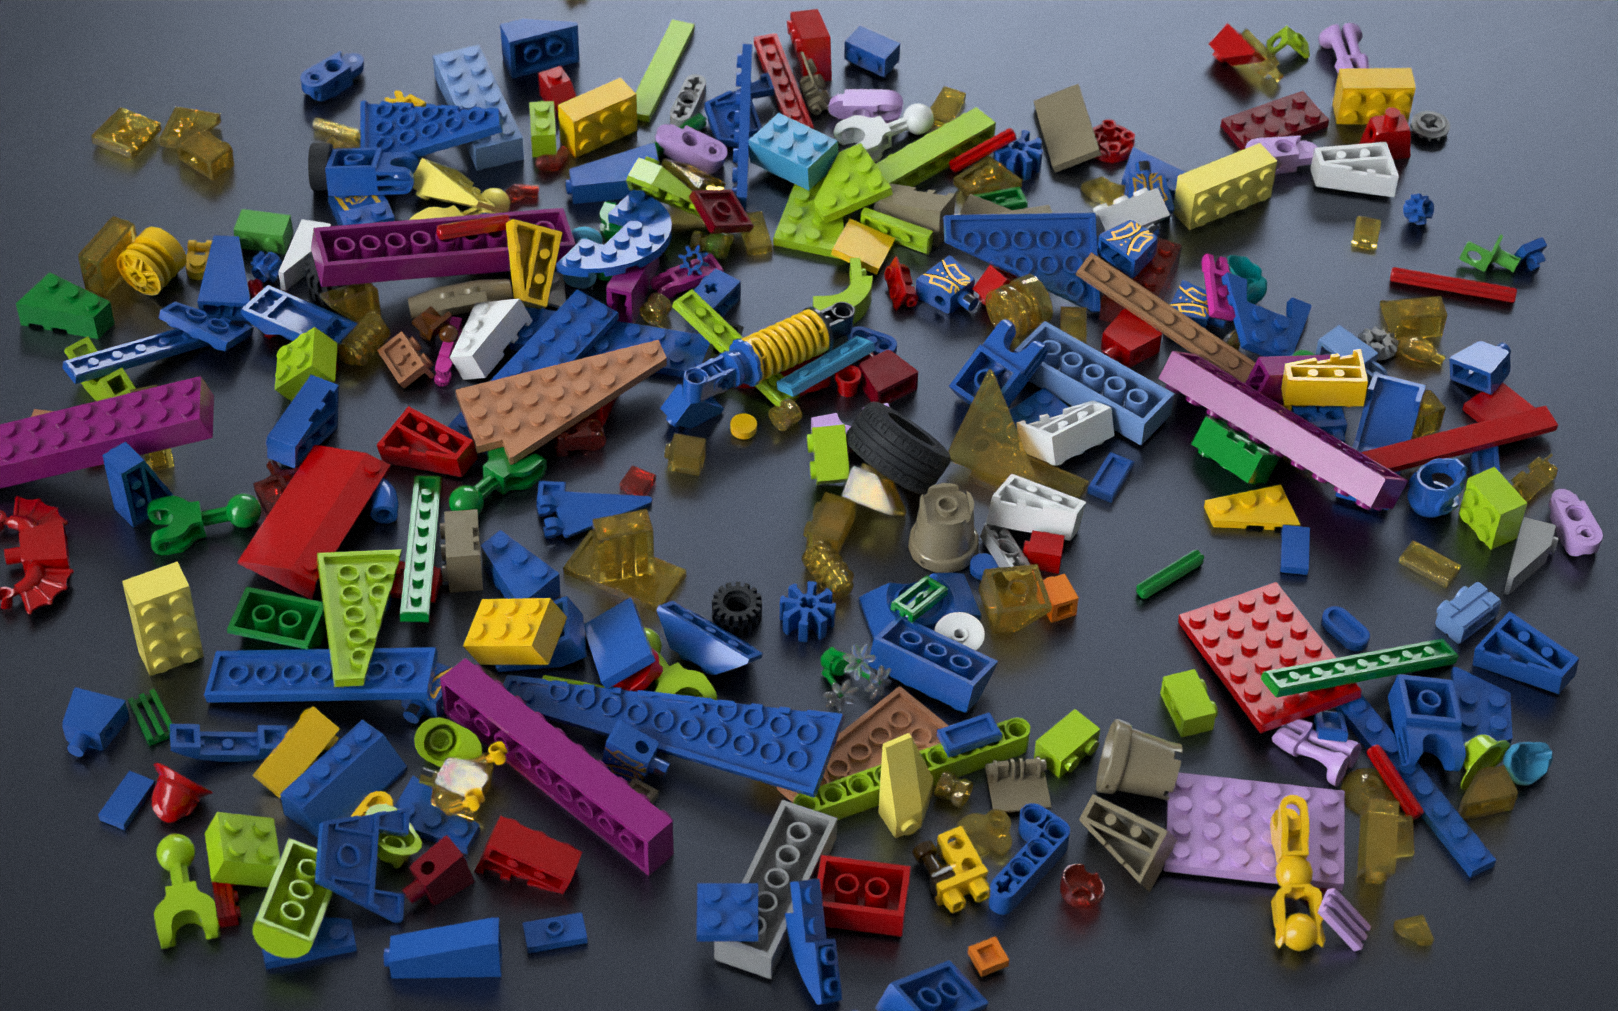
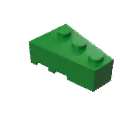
M50 272L16 303L20 323L23 326H29L31 323L42 325L45 330L52 331L53 328L67 330V334L99 339L115 324L110 301Z
M1206 416L1192 442V445L1199 449V454L1215 460L1224 469L1231 471L1245 482L1256 485V483H1267L1280 459V456L1269 451L1270 448L1268 446L1250 440L1248 438L1249 435L1232 429L1225 421L1213 416Z

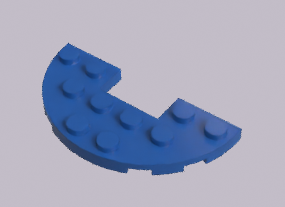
M632 190L608 213L609 223L623 227L605 245L593 242L592 240L581 239L556 263V272L578 277H589V273L604 272L606 277L626 273V268L635 265L641 268L651 263L667 249L671 241L672 223L668 211L660 202L646 195L645 192Z

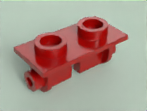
M895 257L890 266L886 268L884 274L890 291V298L895 310H898L901 304L913 307L917 304L918 296L914 286H911L913 281L910 269L905 264H899L898 257Z

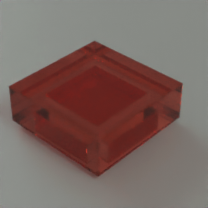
M632 465L619 483V489L632 495L646 496L656 481V474Z

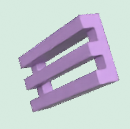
M1336 888L1327 889L1317 913L1353 951L1362 950L1363 944L1361 941L1366 940L1367 934L1365 932L1370 931V924Z

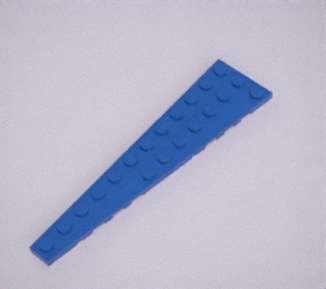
M507 675L503 684L506 690L513 696H519L527 707L534 712L541 713L547 719L608 737L617 721L621 720L658 741L659 752L816 798L845 719L841 713L815 710L799 711L791 710L789 707H764L763 704L751 703V705L729 700H713L711 698L643 690H638V692L627 691L617 687L605 689L591 684L575 685L568 684L565 681H547L540 678Z

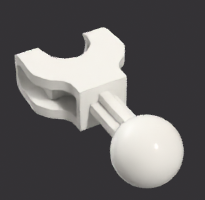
M916 103L905 110L903 118L887 124L881 116L874 118L859 115L852 116L837 123L833 134L842 145L862 143L872 160L876 163L881 159L883 151L892 147L891 136L907 130L916 135L924 134L933 126L934 115L928 106Z

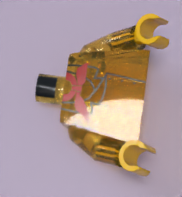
M502 741L493 743L488 749L489 753H484L473 759L446 758L440 771L424 767L419 783L433 787L431 803L439 807L447 816L456 815L469 822H473L491 787L493 762L497 765H502L506 760L505 754H507L508 750Z

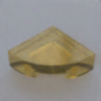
M1423 914L1395 920L1393 926L1400 936L1416 941L1419 945L1433 944L1434 937Z

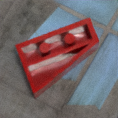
M819 10L790 12V20L787 21L788 35H791V42L795 47L802 77L809 76L801 52H804L808 60L812 58L818 70L815 73L821 74L824 81H832L831 37Z
M409 406L377 443L381 460L388 464L463 477L478 458L472 439Z
M500 816L486 842L474 872L483 874L486 869L501 873V879L510 881L511 876L528 880V886L564 894L572 880L582 851L575 849L568 843L554 840L541 831L527 828L514 819Z

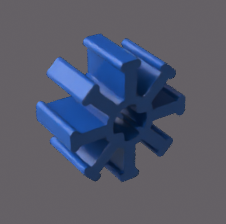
M1022 130L1020 139H1016L993 153L994 170L999 173L1001 170L1006 169V179L1014 180L1016 171H1020L1023 180L1031 179L1032 170L1037 173L1041 170L1043 154L1041 139L1037 137L1029 141L1030 131Z
M813 581L807 582V594H803L797 588L796 583L789 586L788 598L783 595L780 598L779 619L783 620L784 633L790 635V632L798 628V641L808 642V629H812L818 635L819 640L827 636V625L832 628L835 625L836 603H832V591L826 588L824 592L817 595V582Z

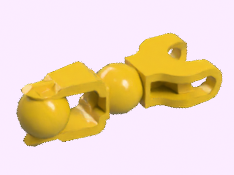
M1288 795L1282 799L1278 809L1270 819L1271 842L1275 850L1276 863H1278L1275 869V877L1281 886L1272 898L1271 906L1273 923L1276 928L1275 944L1277 947L1280 948L1283 944H1286L1292 950L1304 951L1313 947L1315 943L1323 947L1326 941L1322 926L1323 918L1317 913L1322 903V893L1319 888L1312 887V884H1310L1313 878V870L1310 862L1306 859L1309 856V815L1307 803L1298 795ZM1289 804L1296 805L1300 811L1299 816L1296 811L1286 808V806ZM1286 898L1307 900L1309 902L1310 916L1296 913L1285 918L1284 900Z

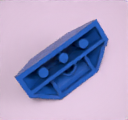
M674 601L659 605L657 608V613L670 649L679 653L680 658L701 666L702 671L705 673L716 675L762 658L763 653L752 645L697 613L683 608Z

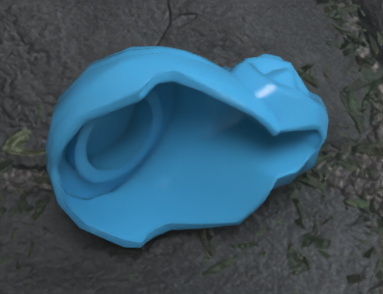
M1519 742L1511 745L1503 758V766L1507 777L1519 785L1528 786L1547 773L1548 767L1551 766L1553 761V751L1548 744L1543 742Z

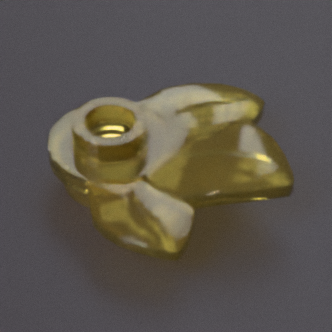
M1000 809L990 810L986 815L978 813L969 814L956 825V828L962 826L966 834L969 835V840L978 856L988 854L991 850L1003 856L1011 848L1012 837L1009 833L1011 820Z

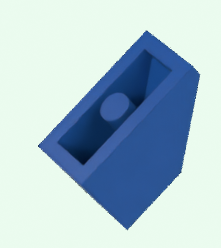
M678 384L660 408L667 415L666 420L671 425L677 428L682 426L689 429L721 414L724 410L713 396L700 403L685 401L682 397V384Z

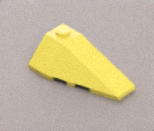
M424 158L421 159L413 175V188L417 190V196L428 201L430 198L439 201L489 211L495 210L496 206L480 194L481 190L473 187L474 183L461 172Z
M909 733L883 743L878 813L895 839L903 835H911L921 828L933 792L934 778Z

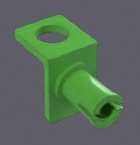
M1501 234L1491 252L1468 241L1459 257L1461 261L1485 272L1489 263L1492 264L1493 262L1514 272L1521 258L1500 249L1501 246L1499 244L1503 238ZM1468 252H1478L1481 255V259L1474 260L1470 258Z

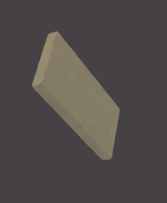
M1079 83L1033 101L1055 172L1101 155Z

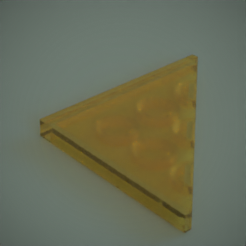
M989 369L948 450L950 461L1002 482H1005L1011 474L1038 483L994 372Z

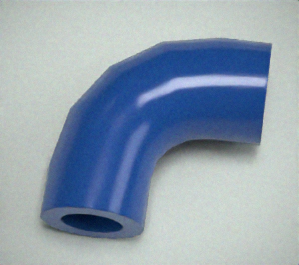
M383 478L369 500L371 501L372 519L386 524L397 519L399 503L395 488L387 479Z

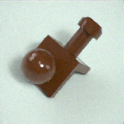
M430 306L412 321V324L420 331V336L424 340L431 341L438 334L442 342L451 343L455 342L458 338L457 328L449 324L452 316L449 311L441 316Z

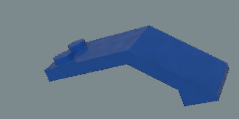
M1374 372L1352 448L1359 452H1364L1411 440L1426 385ZM1401 470V471L1394 472V473H1396V474H1398V475L1400 476L1402 470ZM1336 492V497L1344 498L1355 502L1357 500L1351 495L1346 497Z

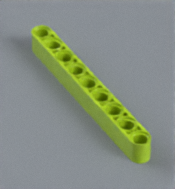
M1017 717L997 723L1002 733L1001 740L952 757L947 756L941 743L919 751L934 778L933 786L985 768V764L992 763L993 760L997 762L1005 761L1022 755L1028 749L1030 724L1026 720ZM881 765L821 785L816 798L800 793L794 798L793 804L835 817L837 820L879 806Z

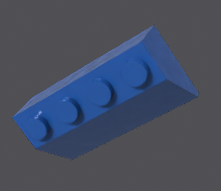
M898 615L874 637L867 666L902 682L906 686L913 687L931 698L938 699L955 710L967 713L981 697L998 661L915 621L911 623L908 621V618Z
M361 720L280 794L284 814L318 838L319 824L323 821L350 817L366 796L375 791L384 792L408 770L407 766L386 737Z

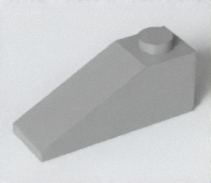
M1527 517L1523 518L1503 594H1511L1546 563L1549 552L1555 553L1559 538L1554 536L1556 525Z

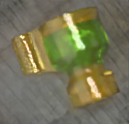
M694 231L690 248L694 251L697 245H700L699 252L705 250L715 258L726 259L729 254L730 245L734 242V234L721 233L707 236L704 232Z

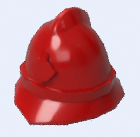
M160 763L153 764L159 776L152 795V808L157 817L167 823L176 822L184 816H189L196 808V803H199L201 797L213 793Z

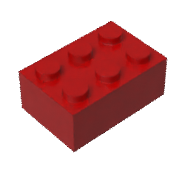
M821 855L818 878H820L825 927L902 936L911 866Z

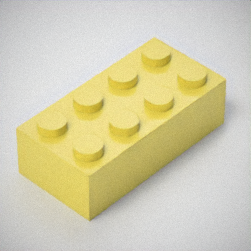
M1259 143L1178 175L1174 198L1175 210L1173 213L1191 230L1270 198L1277 160Z
M178 562L122 581L138 651L150 676L166 672L174 667L204 657L190 587Z

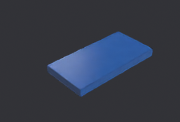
M631 597L584 624L592 656L601 683L605 689L614 686L656 661L638 609Z

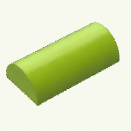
M290 838L253 925V936L259 946L270 954L282 958H297L309 952L333 893L315 883L317 849Z

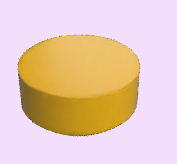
M749 414L734 416L730 423L732 435L738 439L752 438L757 432L756 419Z

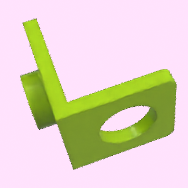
M1285 26L1267 40V52L1270 57L1287 45L1304 58L1310 57L1309 43L1301 33H1296L1289 26ZM1281 38L1280 43L1273 48L1275 41Z

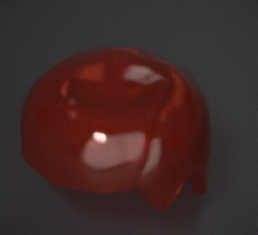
M1083 863L1071 864L1062 872L1060 894L1063 900L1072 907L1088 910L1098 906L1104 899L1105 884L1099 878L1098 872H1087Z

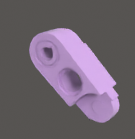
M845 89L844 94H837L830 99L828 110L837 119H847L855 115L868 118L881 116L887 124L899 119L904 101L899 93L892 90Z
M663 124L658 127L655 139L659 146L665 149L663 154L693 171L697 170L706 175L715 173L724 165L727 148L720 141L689 126H685L684 129L672 124Z
M1301 136L1252 139L1247 143L1246 148L1261 143L1277 160L1275 174L1296 172L1297 166L1311 165L1314 148H1317V146L1311 142L1300 141Z
M1555 490L1548 504L1551 510L1549 517L1552 524L1556 525V533L1566 552L1571 556L1598 553L1603 533L1585 501H1579L1577 495L1569 490Z

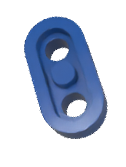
M863 326L852 328L851 333L847 335V341L860 336L874 342L875 351L872 352L874 355L885 350H891L895 354L897 352V342L890 335Z

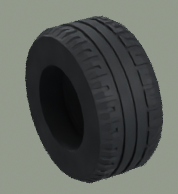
M873 401L866 404L846 433L848 445L863 460L895 483L917 494L928 493V488L937 483L950 464L949 452L934 437L910 419L879 402Z

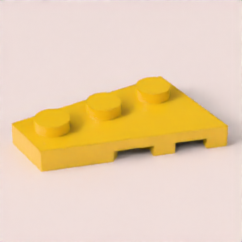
M1281 485L1208 499L1204 503V509L1213 527L1246 529L1249 525L1264 526V530H1274L1275 527H1282L1283 525L1300 526Z

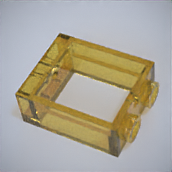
M1369 799L1361 806L1357 877L1365 878L1364 883L1382 884L1383 881H1387L1396 873L1399 802Z

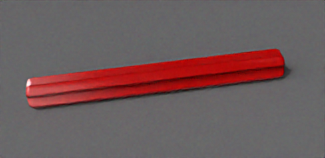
M1393 267L1390 274L1391 282L1510 303L1515 302L1517 289L1513 287Z

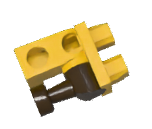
M962 826L939 834L937 847H935L932 841L927 840L919 843L912 850L915 860L918 863H924L930 874L929 889L935 896L934 900L938 906L944 904L953 914L965 907L966 900L963 896L969 893L979 903L989 898L988 870L982 864ZM951 838H956L955 841L948 843ZM937 853L941 860L944 859L946 861V865L942 866L935 857Z

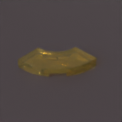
M1104 176L1082 183L1081 190L1094 201L1101 204L1107 203L1108 206L1114 204V200L1124 196L1125 185L1113 183Z

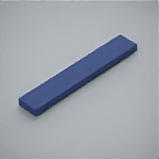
M177 328L63 361V369L71 380L78 384L109 375L120 368L126 370L211 344L201 339H195L189 333Z

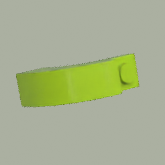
M850 258V286L845 291L836 295L813 296V307L821 311L837 302H847L855 309L853 324L866 314L872 299V276H866V268H861L860 258Z
M87 336L66 347L64 352L68 359H73L97 352V349ZM123 368L109 375L81 382L96 401L136 392V388Z

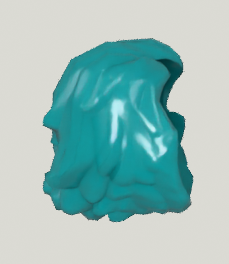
M1228 256L1229 272L1247 279V302L1256 304L1261 301L1268 288L1267 279L1262 277V269L1246 256Z

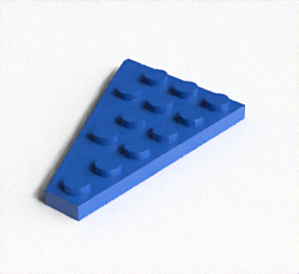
M367 100L360 102L361 148H382L383 152H411L417 157H422L503 132L502 114L499 108L483 109L481 107H473L472 110H466L454 105L435 106L434 104H427L426 107H416L413 103L404 102L389 103L381 101L380 104H369Z
M1095 213L945 215L943 217L945 243L1092 313H1099L1101 311L1100 291L1076 275V272L1091 252L1098 256Z

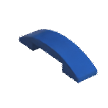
M170 724V748L172 752L206 761L242 762L267 758L272 750L284 739V735L287 733V726L258 725L257 732L200 731L199 724Z

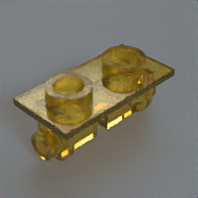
M1552 453L1544 460L1539 456L1527 466L1530 469L1528 473L1522 470L1511 479L1513 488L1524 500H1530L1533 495L1556 478L1558 469L1555 465L1548 462V459L1553 456Z

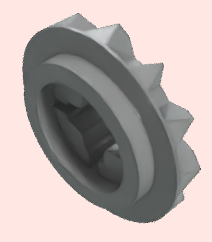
M1422 111L1415 114L1410 125L1412 132L1419 135V139L1425 137L1428 141L1433 138L1439 141L1441 137H1446L1450 130L1448 119L1434 111Z
M1374 326L1372 330L1365 328L1362 333L1358 334V339L1378 352L1377 360L1389 359L1397 352L1398 340L1395 339L1394 333H1387L1386 328L1378 330Z

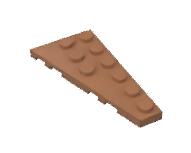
M899 686L839 733L820 786L881 765L883 743L907 733L911 735L919 751L938 745L940 741L937 738V730L949 725ZM777 787V790L792 803L796 795L800 794Z

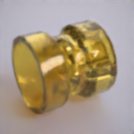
M945 770L937 782L934 796L941 800L948 799L952 802V805L961 809L967 803L974 784L967 779L960 780L956 778L955 773Z

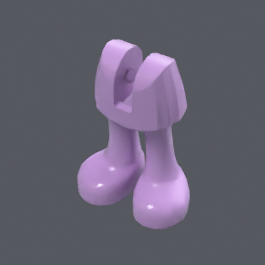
M1354 23L1344 24L1342 31L1338 24L1329 26L1319 35L1318 40L1321 47L1325 49L1334 48L1337 58L1335 64L1337 72H1339V68H1369L1368 56L1361 54L1358 44L1363 34L1360 27ZM1344 44L1349 47L1351 55L1347 54Z
M1301 719L1282 725L1272 737V741L1285 752L1295 757L1299 755L1308 756L1324 764L1327 767V781L1336 787L1342 782L1347 767L1352 768L1355 765L1361 752V744L1353 740L1339 742L1318 739L1316 731L1313 730V723Z

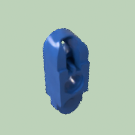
M341 51L306 69L301 74L300 80L303 92L320 102L326 101L331 97L334 98L353 85V78L364 70V59L358 53H346L342 56Z

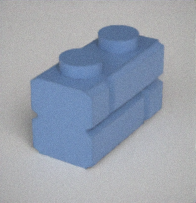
M1480 582L1474 583L1469 588L1464 586L1458 591L1453 600H1445L1439 605L1435 622L1436 627L1445 634L1447 633L1457 644L1462 643L1497 617L1501 600L1492 592L1489 593L1488 589Z

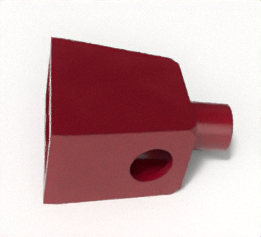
M885 350L877 355L871 352L858 360L861 371V381L859 384L871 402L889 404L918 388L919 372L891 350Z
M446 835L411 864L410 870L415 881L402 889V892L411 904H414L426 895L433 905H438L473 884L475 880L464 855Z

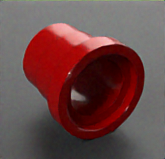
M850 364L835 373V380L840 395L852 397L857 393L858 383L861 381V371L858 367Z

